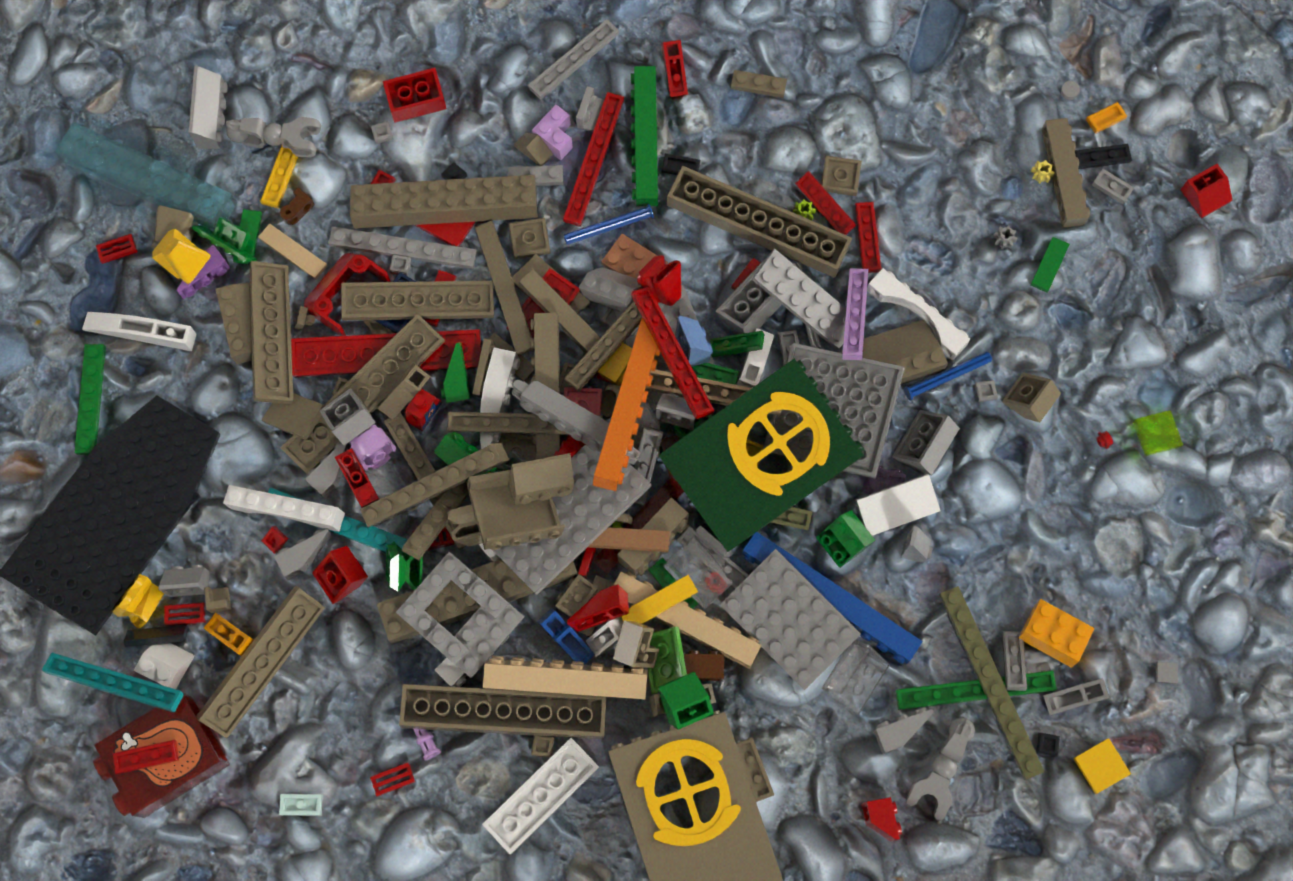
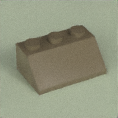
M570 453L512 464L508 485L514 505H524L536 500L545 501L551 497H565L571 494L574 478Z

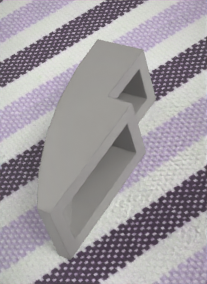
M1103 678L1043 696L1050 715L1110 698Z

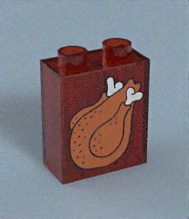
M183 693L184 696L175 712L155 707L94 744L100 755L93 760L95 769L103 780L107 781L112 778L118 792L112 795V800L123 816L131 813L132 816L146 818L230 765L210 727L197 719L196 716L200 710L192 696ZM176 740L179 761L118 775L115 774L113 753Z

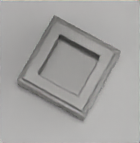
M388 121L371 126L376 144L394 140Z
M393 254L389 273L398 275L401 272L408 276L412 261L411 257Z
M994 380L974 384L978 403L998 399Z
M1156 662L1155 682L1177 684L1178 663Z

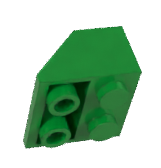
M852 510L840 515L816 537L839 568L843 567L876 541Z
M694 671L658 686L668 722L677 730L714 714L709 695Z

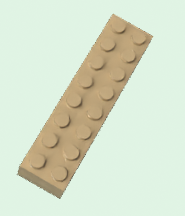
M492 656L484 664L483 688L645 699L648 670L644 669V667L624 668L622 664H612V667H604V663H592L590 666L584 665V662L572 661V664H564L563 660H552L551 663L544 662V659L533 658L532 661H524L522 657H512V660H504V656Z

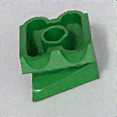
M395 541L387 544L386 581L388 582L389 589L393 588L398 592L406 581L410 588L415 591L422 583L423 556L418 560L403 552Z

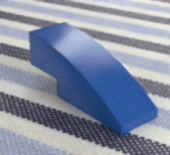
M551 608L537 621L573 661H581L585 665L595 655L554 609Z

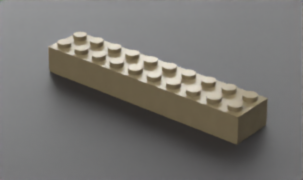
M682 166L667 195V206L771 251L776 249L783 256L834 278L852 241V238L685 166Z
M535 175L351 185L350 218L354 229L538 218Z
M501 559L471 570L507 602L534 593ZM572 561L544 589L569 581L572 577L576 578L578 574L574 562ZM451 580L425 611L442 626L473 616L481 605ZM414 590L377 603L388 640L392 645L420 635L418 631L396 613Z
M403 684L399 726L408 729L603 739L606 697Z

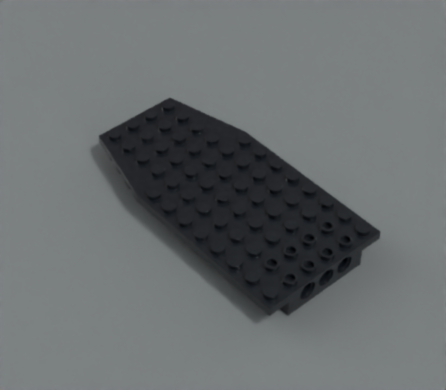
M156 395L93 448L0 569V577L80 628L96 636L113 613L114 608L122 601L121 598L127 589L134 584L136 576L142 574L191 507L194 494L200 486L199 482L203 473L205 474L207 463L213 455L220 438V433Z

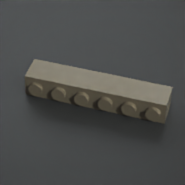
M1067 118L1046 120L1042 127L1048 162L1050 165L1053 164L1051 171L1055 172L1052 181L1062 228L1085 225L1090 217L1089 207H1086V192L1082 188L1083 177L1082 174H1079V159L1075 156L1076 145L1071 138L1072 127L1068 124Z

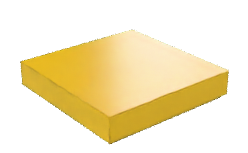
M1109 738L1073 758L1095 794L1131 774Z

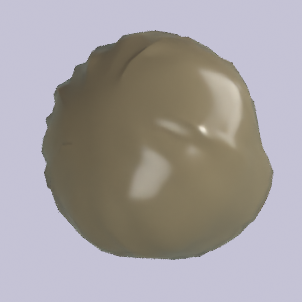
M619 385L606 386L603 391L601 413L606 418L612 417L621 387Z

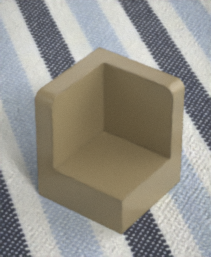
M205 587L207 611L211 614L231 611L228 587L217 589Z

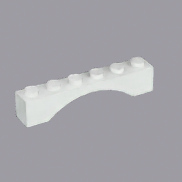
M883 268L868 284L867 292L878 301L906 307L925 320L939 342L943 353L952 361L969 343L970 338L966 332L957 329L950 319L941 316L935 307L925 303L924 299L920 295L914 294L907 284L898 281L892 272L886 271Z
M232 485L228 486L223 502L232 510L284 517L338 532L340 531L345 514L338 507Z

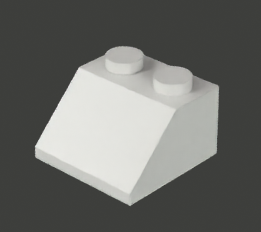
M171 643L152 644L142 654L133 671L163 686L176 689L195 655Z

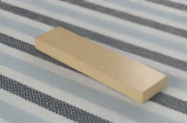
M270 223L258 236L259 240L315 280L327 268L325 262Z

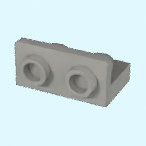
M587 86L576 116L577 128L590 132L594 131L604 99L597 98L594 95V88Z

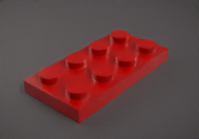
M551 268L548 269L542 278L569 306L580 292L579 287ZM528 297L522 305V309L531 336L534 338V330H531V319H534V313L545 312Z

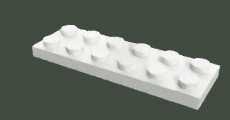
M570 738L482 825L511 855L599 766Z

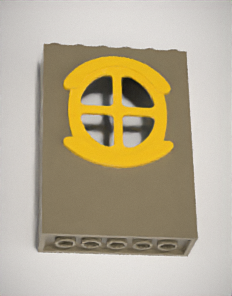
M714 711L713 715L679 730L674 728V726H670L667 732L662 733V730L650 733L649 738L643 739L641 736L630 740L631 744L623 746V743L611 746L612 750L608 751L650 881H783L725 712ZM691 756L701 760L711 769L714 778L690 786L681 764V758ZM671 761L675 766L681 789L677 792L657 797L654 793L657 774L665 763ZM717 787L720 794L718 808L710 821L702 823L693 800V795L697 792ZM684 798L693 820V827L686 829L672 824L661 813L660 806Z

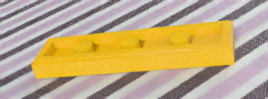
M282 145L260 200L261 204L278 209L298 159L289 148H283Z
M688 574L629 608V614L621 616L623 622L626 620L644 624L698 593V590Z

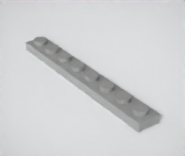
M332 227L328 243L331 247L387 256L396 254L411 257L412 260L474 269L478 253L476 249Z

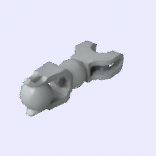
M299 117L291 123H283V126L277 123L266 125V122H263L260 118H242L240 120L226 121L227 136L233 142L243 143L244 145L256 148H263L266 143L271 146L282 144L283 148H289L297 157L311 158L316 154L315 145L311 141L304 140V138L309 135L319 134L321 123L317 119Z
M964 717L956 718L952 721L949 727L950 735L939 750L940 755L936 756L932 762V772L930 771L926 778L915 781L906 797V804L914 806L922 795L930 794L936 802L933 815L938 821L944 819L952 804V797L948 790L951 782L949 779L953 778L957 773V763L962 760L967 742L971 741L975 734L973 723Z

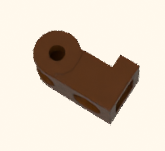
M300 188L293 192L295 198L280 210L282 219L288 225H295L315 205L313 200Z

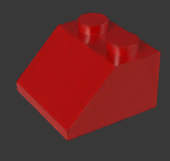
M348 546L330 551L312 572L332 604L337 603L359 588L368 578V575Z

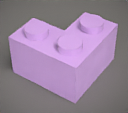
M555 105L532 129V132L541 137L553 155L559 160H562L573 148L572 138L564 133L571 125L570 115Z

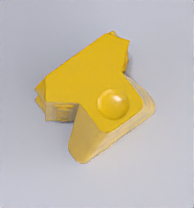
M177 229L168 231L152 252V258L177 279L181 278L187 284L194 280L211 257L207 251L198 248Z
M141 574L136 576L134 584L127 589L121 598L122 601L113 610L117 617L129 616L132 624L138 629L148 622L165 594L148 577Z

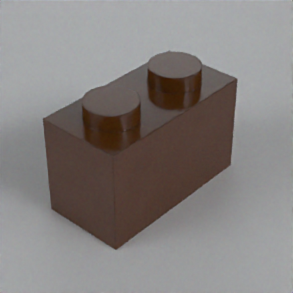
M688 651V654H684L687 674L694 671L700 681L724 680V655L720 654L719 651H708V654H700V651Z

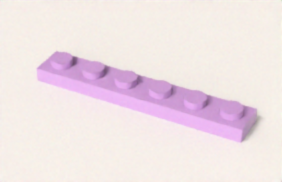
M850 268L843 360H862L868 269Z

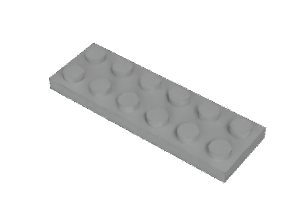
M776 249L772 250L752 280L836 350L840 349L844 343L846 308Z

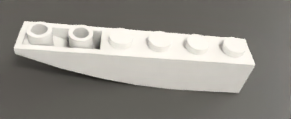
M87 312L82 328L84 331L192 351L197 335L192 327L138 316Z
M493 348L484 381L480 413H504L505 407L509 405L511 399L509 392L513 388V381H515V370H518L520 366V359L516 352ZM480 432L481 449L499 442L501 433Z

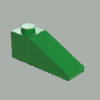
M456 343L443 383L444 388H441L442 399H446V403L471 399L462 343Z

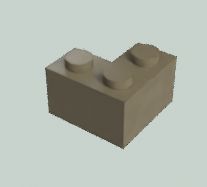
M624 620L620 629L618 643L614 649L613 659L631 667L654 668L659 652L658 648L650 645L654 628L635 621Z

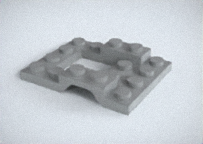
M450 552L447 553L396 611L400 617L470 678L478 672L524 619L520 612ZM451 580L481 605L455 636L425 611Z

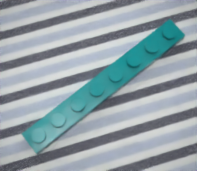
M269 488L268 491L271 494L300 499L273 488ZM345 515L339 532L329 530L334 534L385 553L387 544L395 541L402 549L408 540L374 526L367 527L366 523Z
M55 653L50 654L42 668V671L46 674L171 712L176 711L184 696L180 690Z

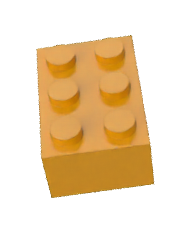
M1040 599L1034 605L1018 639H1022L1025 643L1072 668L1080 661L1095 628Z

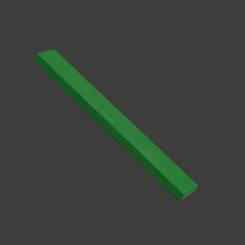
M1054 671L1027 673L1026 691L1007 690L1010 697L1057 691ZM1003 676L1001 679L1005 685V676ZM979 680L895 690L898 710L987 700Z

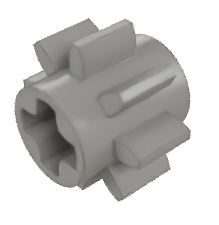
M1009 225L1005 228L1000 226L998 232H995L993 236L997 238L995 245H999L1002 250L1004 247L1011 249L1013 243H1016L1018 239L1014 236L1016 230H1012Z

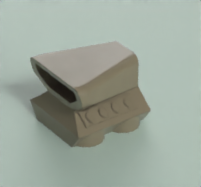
M159 205L156 213L155 238L151 247L155 249L166 233L172 229H177L188 240L192 241V238L197 234L192 229V226L198 225V222L193 221L194 217L191 213Z
M472 504L447 512V519L451 527L454 528L451 533L453 541L469 547L482 544Z

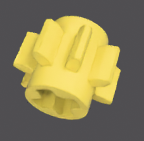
M1047 160L1041 163L1037 161L1030 171L1034 173L1032 179L1038 181L1039 184L1044 181L1048 183L1050 177H1053L1055 174L1054 171H1051L1053 164L1050 165Z

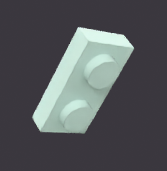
M281 794L279 815L322 816L323 795Z

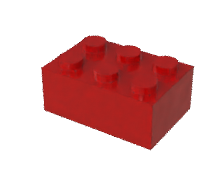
M436 68L383 81L394 123L447 109Z

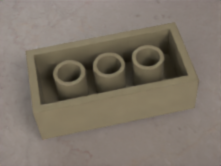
M670 498L642 530L670 531V546L675 541V535L678 532L680 534L683 533L688 527L689 513L674 499ZM621 550L617 554L618 563L636 577L638 575L642 576L648 570V564L652 560L655 562L662 553Z

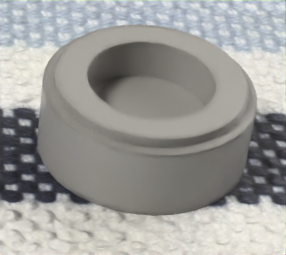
M1074 81L1065 82L1061 88V95L1067 100L1075 99L1080 92L1079 85Z

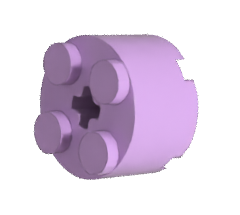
M376 425L370 426L366 432L350 441L352 444L351 448L362 468L366 471L370 467L374 470L383 466L391 459V452L395 453L396 451L395 445L384 430Z

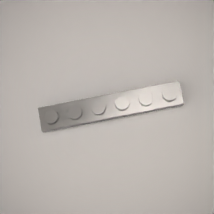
M606 19L528 85V88L540 100L543 99L618 36L619 30Z

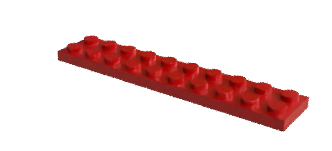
M480 329L436 331L445 342L419 366L423 371L448 369L456 343H462L466 369L478 368L481 354ZM397 333L291 338L292 376L356 374Z

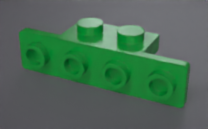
M219 217L214 232L204 226H192V229L197 232L198 236L211 240V244L224 248V252L230 255L237 256L240 262L248 264V262L257 261L256 257L244 251L251 233L226 218Z

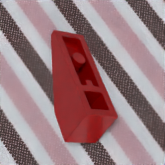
M681 40L662 42L663 60L670 97L688 95Z
M618 584L601 590L567 620V624L576 632H580L629 614L628 593Z

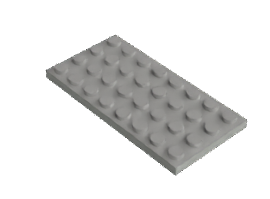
M586 444L571 458L574 478L572 493L565 497H552L560 524L565 525L562 536L556 539H541L535 543H530V541L524 542L518 546H502L500 549L492 551L538 595L651 487V483L631 464L628 463L627 468L623 467L622 473H625L622 485L618 484L616 491L593 486L594 473L600 452L590 449Z

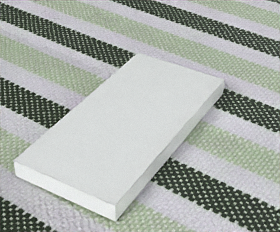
M929 474L855 500L863 525L872 536L940 511Z

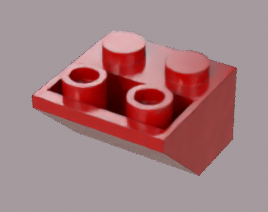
M1218 164L1188 179L1180 189L1201 219L1233 200L1228 177Z
M891 797L867 801L861 804L865 823L868 827L890 842L900 839L899 835H902L900 822H896L897 806L895 801L892 802Z

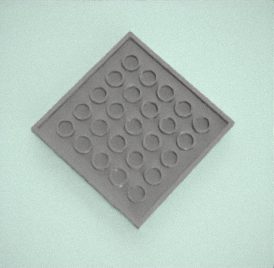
M793 343L787 363L794 358L796 361L801 360L806 367L804 372L808 378L812 376L817 382L818 386L816 389L818 392H824L830 401L827 404L831 410L833 408L837 410L841 416L839 421L842 425L847 424L853 433L850 436L854 442L858 440L864 448V451H862L864 456L843 471L875 479L905 368L862 358V360H843L842 353ZM781 410L780 416L772 415L770 423L779 435H784L803 421V417L791 410ZM809 427L800 431L786 443L798 461L804 462L813 446V432ZM769 432L767 433L763 449L773 442ZM779 448L775 449L770 453L773 455L786 457L782 450Z

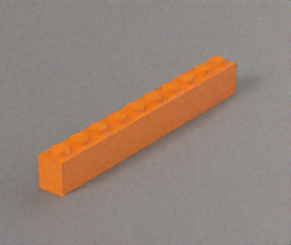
M643 318L640 321L593 478V486L616 491L618 484L622 485L625 473H622L623 467L627 468L630 457L627 456V452H632L634 445L632 435H637L639 423H636L637 418H642L644 407H641L642 402L646 403L648 391H646V388L651 387L653 376L650 374L651 371L655 372L658 361L655 360V357L660 356V350Z

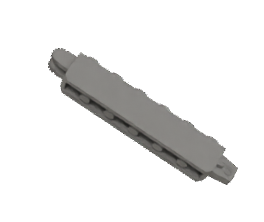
M520 379L513 381L512 394L521 401V406L526 411L538 415L541 420L548 421L558 430L565 431L575 440L587 444L590 449L601 453L609 422L539 381H532L530 385L524 381L522 382ZM634 447L632 452H627V456H630L628 463L634 465L640 457V452Z

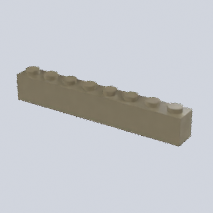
M534 313V319H531V330H534V338H531V348L535 349V357L531 358L532 368H535V376H532V381H539L560 394L558 313ZM533 434V445H536L537 452H533V460L552 457L556 451H559L561 434Z
M493 443L361 508L360 511L367 527L377 526L467 482L471 476L481 475L508 462V456L502 443Z

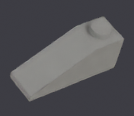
M913 526L905 538L901 558L924 563L927 558L930 559L933 547H930L931 540L918 527Z

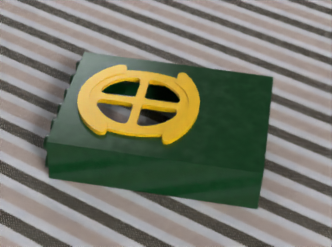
M795 358L659 454L661 460L727 552L864 456L862 453L864 451L863 446L858 440L854 442L850 436L853 434L847 424L842 425L839 421L841 416L835 408L831 410L827 404L830 401L824 392H818L816 389L818 386L817 382L812 376L808 378L804 372L806 367L801 360L796 361ZM776 410H791L799 413L803 417V421L786 434L779 435L767 419V414ZM757 421H760L772 436L773 442L751 457L746 450V441L752 426ZM809 427L813 432V446L806 460L800 463L786 443L800 431ZM779 448L793 466L790 472L769 474L758 469L757 462Z

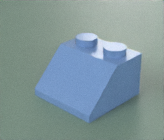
M679 316L675 337L691 367L709 362L713 351L711 344L707 343L705 339L706 333L704 328L700 327L697 320Z

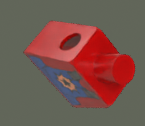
M421 388L405 409L406 422L423 432L443 402Z

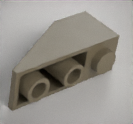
M412 363L377 409L393 420L421 390L431 376Z

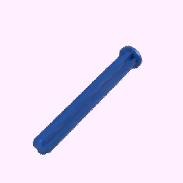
M648 204V207L564 235L566 244L569 245L649 217L654 218L650 204Z
M985 352L910 387L905 386V395L911 401L914 396L990 363L992 357L989 352Z

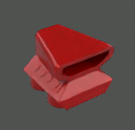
M664 255L654 256L639 271L637 282L642 288L649 287L657 303L672 306L682 296L681 262L675 260L666 264Z

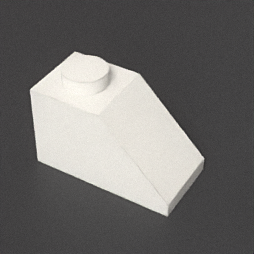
M621 617L608 621L586 640L595 657L600 656L617 645L620 629L623 625Z

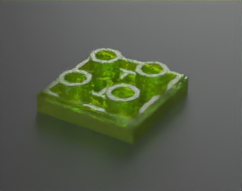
M1171 410L1133 420L1145 457L1183 446Z

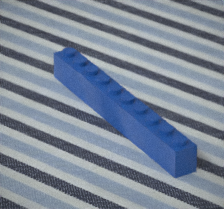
M754 533L742 552L747 562L760 565L777 549L861 633L860 636L866 641L872 640L877 644L876 647L885 653L887 651L894 655L893 658L901 664L904 662L908 664L923 641L760 533Z

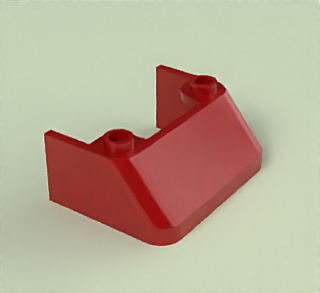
M346 253L340 257L304 300V307L308 308L307 312L310 315L316 316L317 320L339 336H346L342 326L328 317L333 310L331 300L341 289V283H346L354 272L363 273L366 270L383 282H391L388 273L364 255Z

